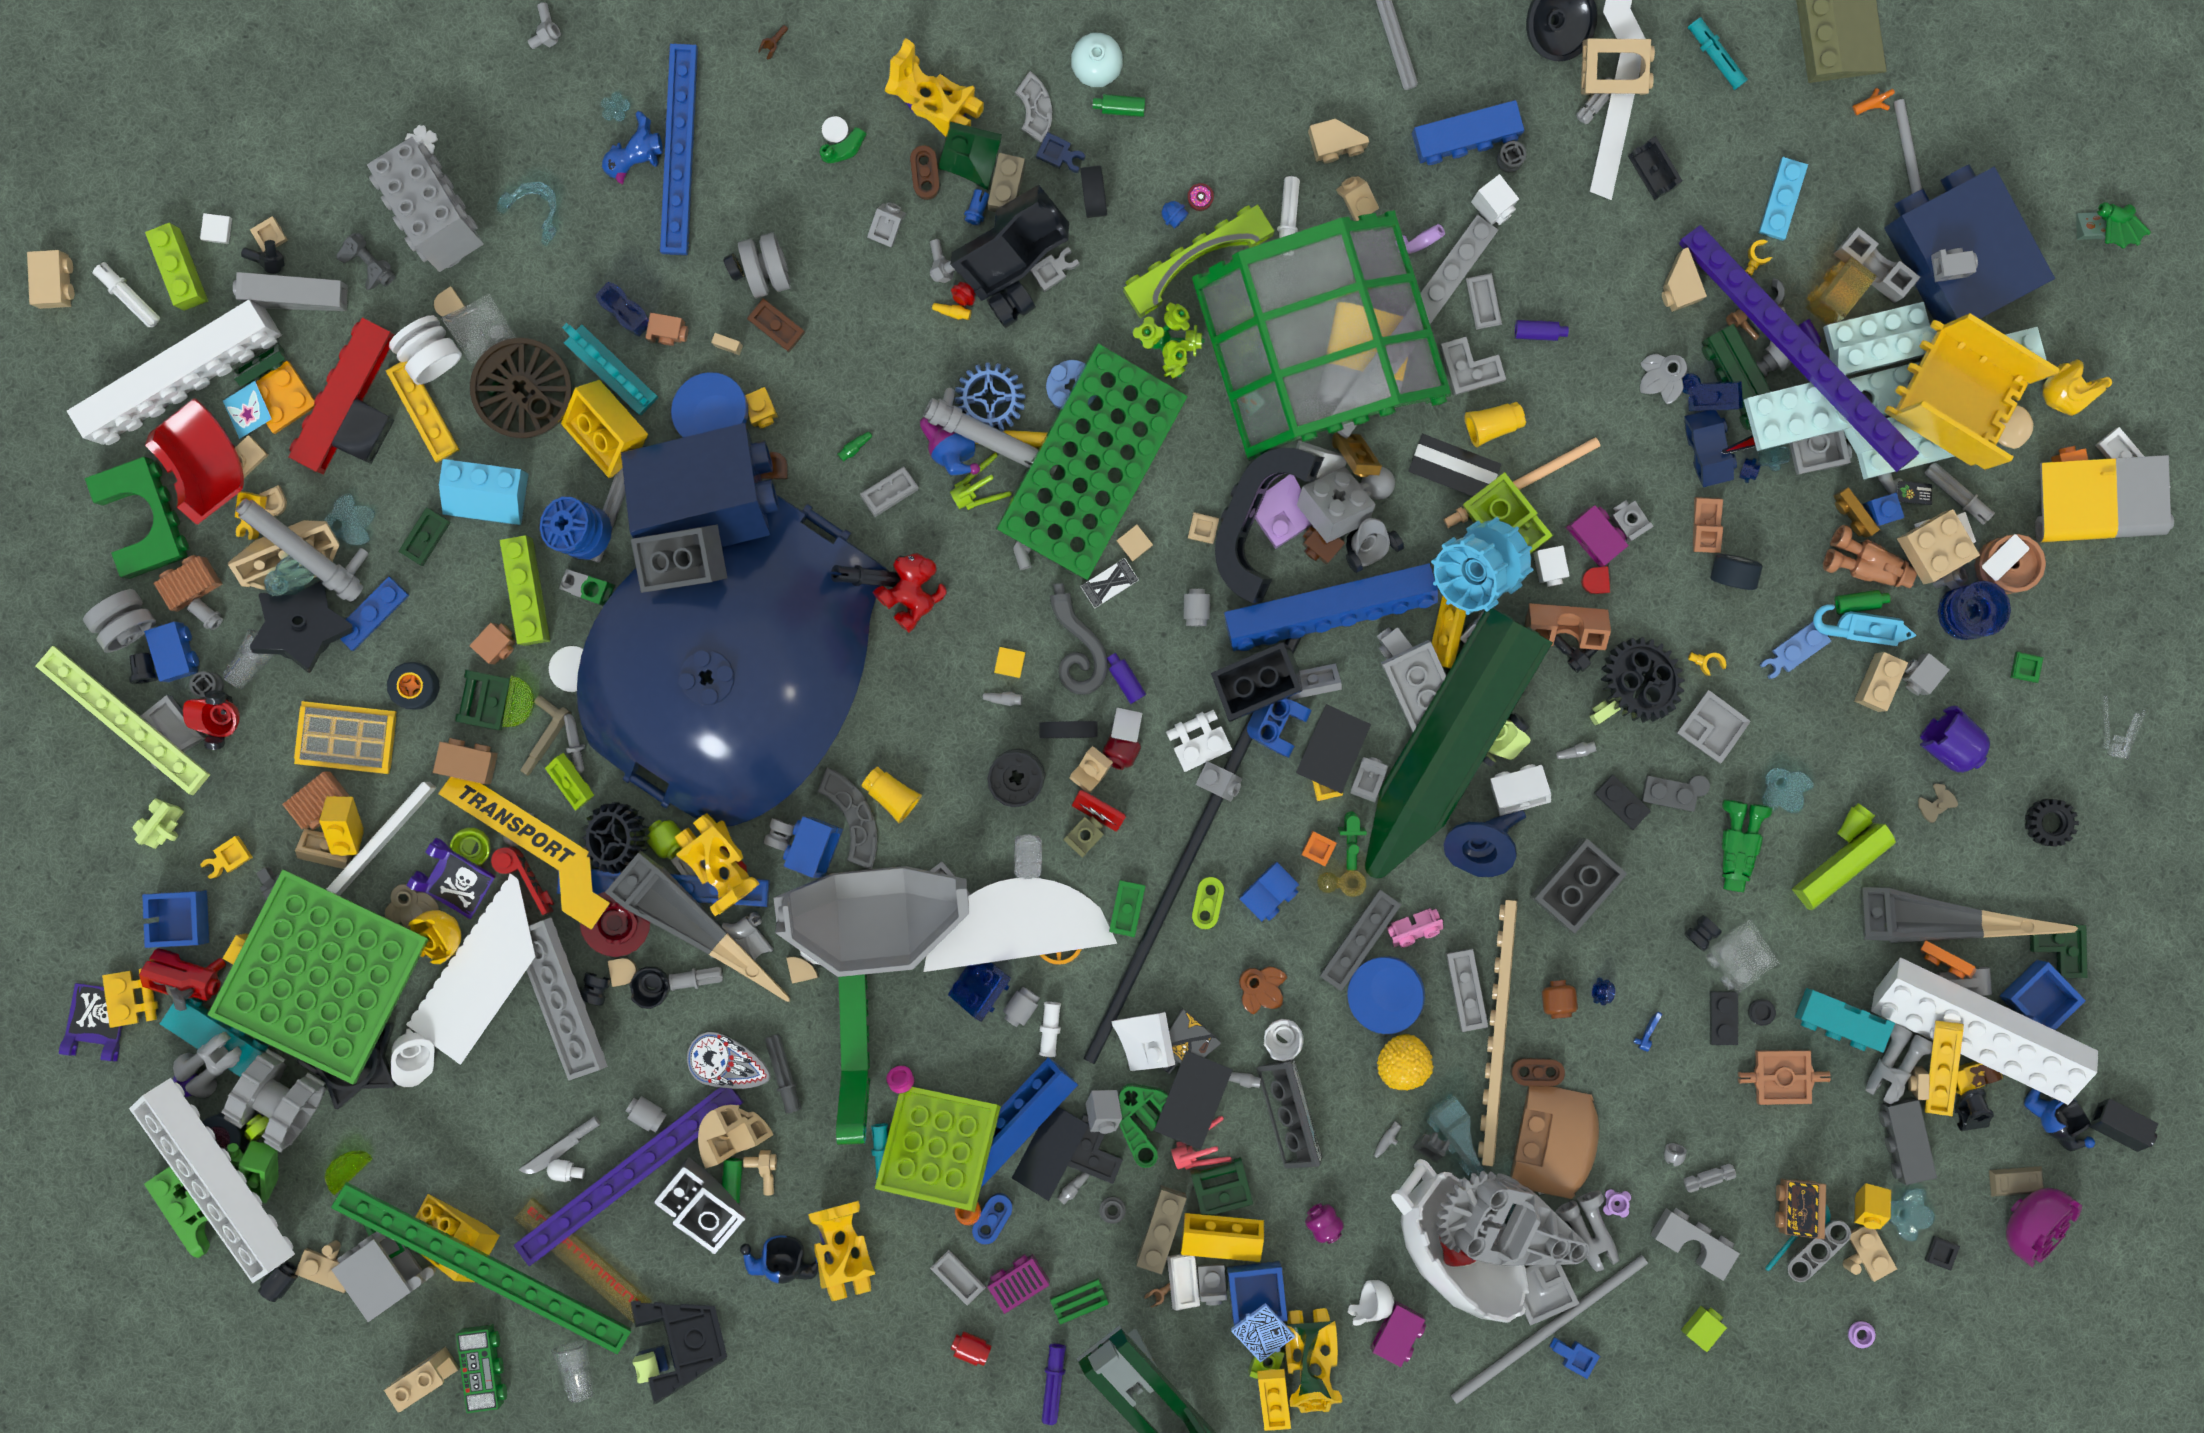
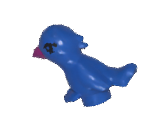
M642 111L635 113L638 128L626 147L621 149L620 143L617 146L612 145L611 149L602 159L604 172L608 176L615 178L622 185L626 173L631 166L650 161L654 167H657L658 158L656 155L663 154L661 136L659 133L651 134V120Z

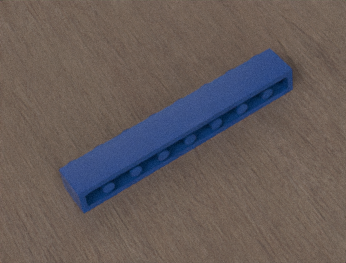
M1430 563L1224 612L1232 650L1247 651L1255 646L1263 644L1272 645L1288 638L1297 639L1313 632L1322 633L1334 627L1352 626L1356 622L1377 620L1382 616L1393 613L1402 614L1414 608H1428L1438 603L1437 585H1433L1435 579Z

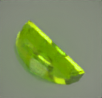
M513 675L510 677L502 727H516L524 723L531 716L535 706L534 694L530 685L523 679Z
M350 1151L333 1160L326 1169L324 1176L328 1190L335 1196L342 1189L345 1182H349L372 1160L371 1155L364 1151Z

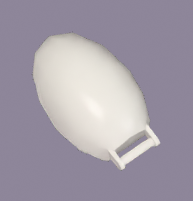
M1417 1160L1414 1164L1415 1169L1401 1188L1394 1191L1391 1198L1402 1213L1401 1226L1405 1245L1420 1274L1454 1307L1480 1319L1508 1323L1514 1318L1525 1314L1526 1309L1523 1303L1525 1294L1529 1293L1524 1265L1502 1266L1482 1261L1456 1267L1445 1264L1443 1249L1437 1234L1439 1228L1436 1226V1222L1441 1220L1437 1216V1212L1444 1210L1440 1205L1441 1202L1449 1201L1446 1194H1454L1453 1186L1456 1184L1461 1187L1462 1179H1458L1450 1172L1436 1174L1427 1161ZM1422 1178L1423 1181L1414 1189L1419 1180ZM1494 1223L1497 1227L1500 1228V1231L1494 1241L1495 1245H1497L1505 1229V1223Z

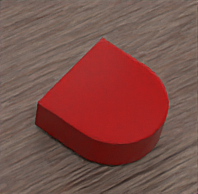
M1608 566L1595 567L1584 572L1581 584L1586 592L1590 594L1610 593Z

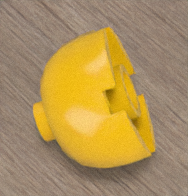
M426 911L408 924L411 930L429 938L421 957L423 958L427 955L432 959L430 963L442 964L453 956L459 948L462 939L459 924L454 917L443 911Z

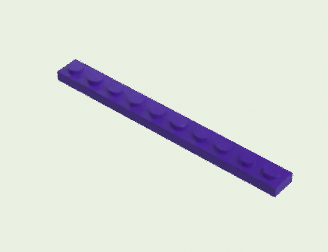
M719 1087L513 1246L530 1267L697 1139L700 1124L710 1111L724 1105L740 1106L744 1103L734 1089Z

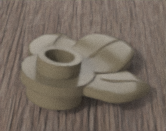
M399 884L391 892V903L386 907L385 918L398 924L401 922L404 927L411 929L408 924L414 918L429 910H439V906L432 896L424 892L412 890L406 886L407 884ZM406 894L409 900L402 901L399 895Z

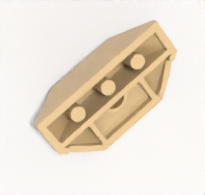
M303 520L288 527L333 562L339 547V541L327 521ZM266 537L255 540L228 562L240 585L244 587L251 586L262 590L282 592L317 577Z

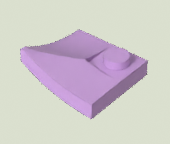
M1291 474L1266 491L1255 517L1275 549L1312 525L1297 506L1301 488L1295 477Z

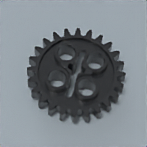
M1644 637L1638 640L1631 638L1626 642H1621L1610 651L1611 655L1604 659L1607 665L1601 668L1602 671L1607 673V675L1601 678V681L1608 682V686L1603 688V691L1611 692L1607 700H1615L1617 702L1614 706L1615 710L1620 707L1623 708L1622 716L1631 713L1632 721L1641 718L1642 723H1645L1648 720L1654 722L1664 718L1676 709L1675 704L1681 702V698L1678 695L1684 692V689L1678 685L1685 682V679L1677 675L1683 669L1675 668L1674 666L1678 659L1671 660L1669 656L1672 651L1669 650L1664 653L1662 651V643L1654 647V639L1646 643ZM1635 659L1638 660L1640 666L1636 664ZM1656 672L1660 674L1662 680L1658 678ZM1624 680L1628 682L1629 687L1625 685ZM1646 693L1650 696L1651 701L1648 700Z

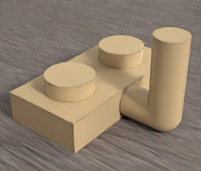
M1861 1225L1851 1231L1849 1240L1856 1254L1843 1261L1845 1269L1858 1275L1862 1270L1859 1264L1862 1263L1874 1282L1897 1270L1875 1229H1868Z
M337 1240L330 1242L322 1248L323 1254L306 1248L295 1275L345 1293L346 1290L331 1270L340 1264L336 1258L341 1243Z

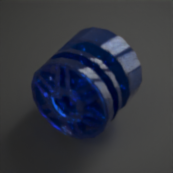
M1988 581L1973 582L1949 590L1940 600L1938 608L1939 622L1945 632L1953 638L1960 640L1976 639L1998 633L2009 621L2011 613L2010 600L2005 591L1997 584Z

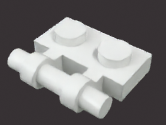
M1214 710L1205 714L1203 712L1198 713L1196 718L1183 724L1179 722L1174 725L1175 728L1166 731L1170 741L1180 737L1183 743L1173 749L1184 772L1232 750L1222 727L1211 730L1209 726L1210 722L1218 719ZM1201 727L1204 734L1190 740L1187 733Z

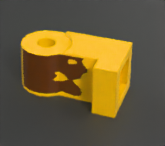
M1977 1061L1960 1065L1955 1093L1963 1095L1967 1091L2003 1079V1075Z

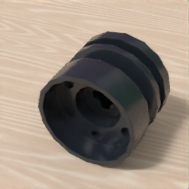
M1020 748L1007 750L998 756L989 769L987 777L989 790L993 797L1003 805L1010 807L1025 806L1034 801L1043 788L1045 780L1044 766L1039 758L1028 750ZM1013 770L1024 774V777L1021 778V783L1010 779L1014 774Z

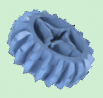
M986 363V371H982L980 365H976L977 374L974 375L970 370L966 371L970 378L969 381L962 377L959 379L960 383L965 387H956V393L962 396L954 398V401L957 404H963L959 406L963 413L966 412L967 415L989 426L994 427L998 425L999 430L1003 432L1004 426L1002 423L1006 422L1009 427L1014 425L1010 419L1011 416L1015 419H1020L1021 416L1015 409L1024 410L1025 406L1017 402V400L1025 399V394L1017 393L1023 389V384L1014 385L1018 380V376L1015 374L1008 378L1011 372L1009 368L1000 373L1001 365L998 363L994 371L991 370L990 363ZM993 378L1004 382L1009 387L1011 393L1005 394V392L995 390ZM985 379L984 389L980 393H974V395L969 396L972 387L978 381ZM989 386L993 397H997V400H993L994 403L991 404V411L989 404L983 399L984 396L987 397L986 393H989ZM1011 402L1008 410L1003 415L995 418L996 407L999 404ZM969 404L984 406L987 419L977 416L970 409Z

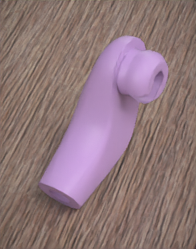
M1437 224L1423 231L1410 242L1406 236H1403L1408 254L1415 253L1433 244L1445 235V231L1441 225ZM1394 241V246L1398 249L1396 253L1401 255L1397 241Z

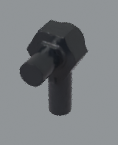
M273 240L264 242V252H257L246 247L242 249L241 256L243 258L260 263L267 273H279L285 265L284 256L279 250H276L275 241Z
M1557 635L1554 640V645L1570 658L1567 663L1576 673L1580 670L1584 672L1591 665L1589 659L1598 651L1595 649L1580 651L1574 646L1570 647L1560 635Z

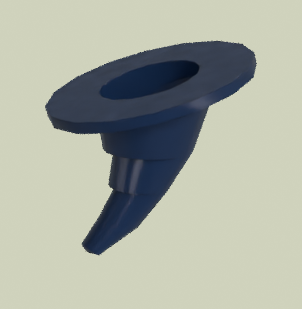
M1520 810L1485 822H1466L1456 825L1447 833L1443 844L1445 856L1453 866L1477 877H1494L1504 874L1513 867L1517 857L1516 845L1507 833L1511 827L1526 818L1525 812Z

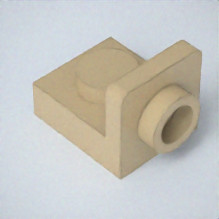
M1092 746L1069 778L1084 791L1091 793L1105 777L1113 762Z

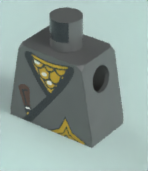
M1182 1007L1169 1027L1175 1065L1162 1068L1170 1074L1179 1063L1181 1064L1186 1051L1204 1058L1217 1048L1221 1041Z

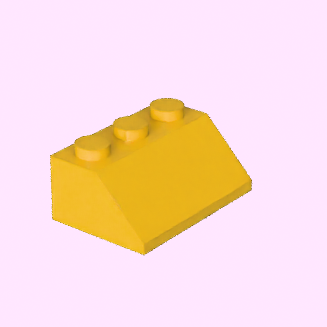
M600 380L574 389L561 425L608 478L613 477L623 468L621 453L642 448L648 436L644 428Z

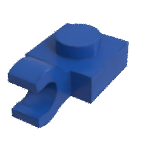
M1554 1337L1549 1345L1554 1352L1565 1357L1562 1363L1565 1367L1588 1379L1600 1358L1598 1353L1577 1341L1570 1347Z

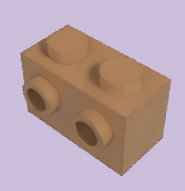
M449 738L448 742L439 743L433 773L482 784H491L498 753L490 752V746L475 743L474 748L464 746L465 741Z

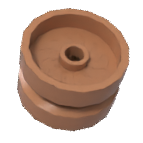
M2016 534L2029 547V550L1998 581H1995L1982 568V565L2013 535L1996 538L1983 545L1979 551L1980 556L1976 558L1974 565L1976 577L1982 586L1992 593L2006 595L2027 591L2037 585L2044 575L2046 566L2044 552L2037 542L2028 536Z

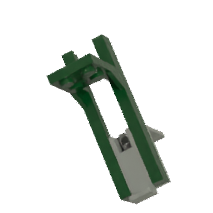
M1119 1325L1076 1358L1087 1379L1138 1433H1159L1134 1407L1136 1402L1132 1394L1136 1392L1139 1395L1143 1392L1142 1386L1149 1393L1155 1391L1185 1423L1190 1433H1216L1160 1372L1137 1329H1133L1127 1334Z

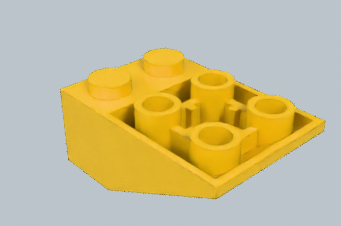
M427 1194L416 1215V1218L490 1255L500 1237L499 1234L487 1225L430 1194ZM422 1255L452 1280L474 1282Z

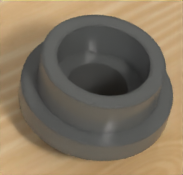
M1107 1197L1100 1204V1216L1107 1223L1114 1224L1120 1222L1126 1213L1124 1202L1118 1197ZM1115 1205L1118 1208L1117 1213H1108V1207Z

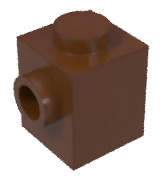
M1313 525L1302 536L1306 539L1302 544L1306 547L1304 553L1314 561H1317L1319 558L1326 565L1345 544L1340 538L1326 543Z

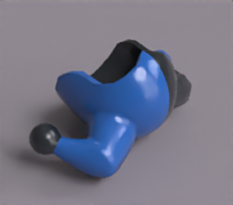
M2034 1088L2031 1089L2024 1099V1106L2041 1118V1124L2046 1133L2056 1138L2070 1152L2083 1147L2093 1148L2095 1146V1140L2090 1136L2084 1140L2076 1139L2081 1132L2091 1126V1123L2075 1099L2069 1105L2055 1098L2051 1101H2045L2040 1099V1091Z
M779 1235L767 1239L759 1259L751 1255V1246L745 1243L740 1247V1252L744 1255L748 1274L765 1275L774 1283L785 1284L794 1279H813L819 1270L817 1258H815L816 1260L812 1264L804 1262V1246L801 1241L794 1237Z

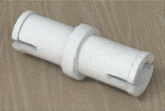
M1044 1002L1043 1025H1040L1042 1038L1039 1055L1055 1057L1057 1034L1061 1030V1027L1058 1026L1061 1003Z

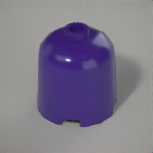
M1958 706L1945 708L1943 712L1946 714L1938 721L1933 718L1922 731L1920 739L1923 742L1920 743V746L1954 772L1964 773L1974 768H1980L1987 760L1986 756L1990 748L1989 737Z

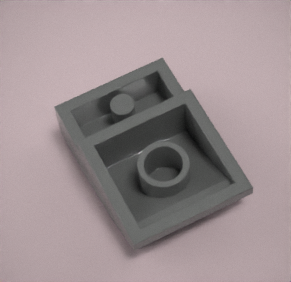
M690 1157L684 1161L663 1186L653 1202L674 1217L673 1225L713 1254L721 1248L746 1218V1214L726 1189Z

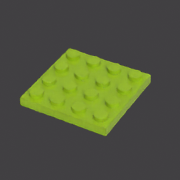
M911 1087L908 1091L899 1093L875 1189L975 1212L1001 1106Z

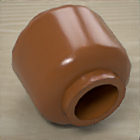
M1566 980L1550 981V987L1542 990L1543 1010L1546 1014L1551 1015V1019L1572 1017V1013L1577 1011L1576 988L1572 985H1566Z

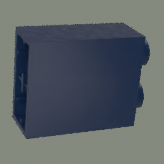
M1970 164L1960 168L1940 180L1946 192L1932 200L1929 199L1924 188L1894 204L1900 217L1884 227L1903 264L1920 276L1915 286L1933 320H1937L1944 325L1969 313L1981 319L2055 279L1995 166L1977 176ZM1957 248H1963V252L1973 251V253H1976L1978 266L1974 274L1966 278L1935 282L1931 255L1939 250L1946 249L1948 251Z
M745 423L621 453L629 530L633 539L717 524L722 547L770 535L767 513L779 511V503L773 481L771 479L762 481L761 474L773 472L772 460L766 441L753 443Z

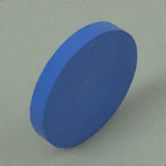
M712 372L702 373L690 378L678 389L671 407L672 421L676 430L683 438L737 424H746L748 418L747 398L739 385L728 376Z
M1382 956L1365 962L1355 971L1348 986V1003L1354 1017L1364 1027L1376 1033L1394 1034L1407 1029L1418 1019L1425 1003V989L1421 977L1410 964L1399 958Z

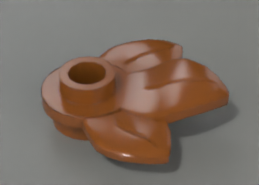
M1270 966L1262 970L1256 968L1245 970L1239 979L1240 988L1243 990L1241 1001L1244 1008L1251 1014H1255L1261 1005L1270 1009L1281 1007L1283 997L1278 986L1287 979L1286 974L1280 969ZM1252 978L1257 979V982L1254 986L1249 985V982Z

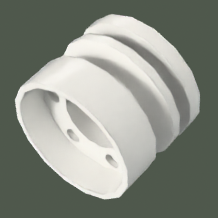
M434 315L425 316L410 323L400 330L389 342V348L393 353L397 354V359L400 362H407L405 370L417 385L435 380L455 366L462 356L454 341L450 338H444L446 330L440 326L439 320Z

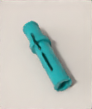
M1702 17L1687 27L1701 44L1700 49L1702 52H1707L1731 84L1733 90H1736L1748 80L1718 41L1720 37L1712 33Z

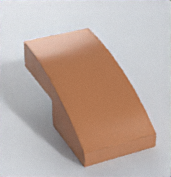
M1695 497L1694 552L1721 553L1723 526H1721L1722 498Z

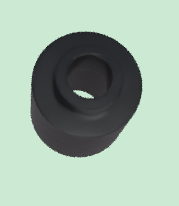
M285 1261L266 1274L260 1282L261 1287L258 1289L260 1295L271 1302H276L278 1298H282L298 1278V1275H295L296 1267L292 1263Z

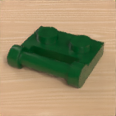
M465 670L464 678H466L460 711L459 714L456 713L455 721L502 731L512 679ZM479 680L482 681L476 715L472 717L470 716L476 682Z
M1241 1157L1233 1159L1234 1162L1198 1171L1197 1168L1190 1170L1201 1215H1215L1253 1205ZM1237 1172V1180L1206 1188L1202 1187L1201 1181Z

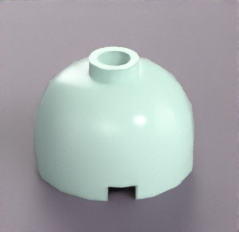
M1090 33L1083 36L1075 44L1071 54V66L1075 76L1083 84L1091 87H1104L1119 76L1123 67V55L1118 43L1111 36L1104 33Z

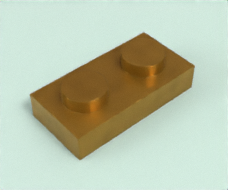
M1849 487L1842 489L1833 496L1836 499V508L1841 514L1848 515L1852 521L1850 526L1858 536L1862 535L1864 538H1867L1880 530Z

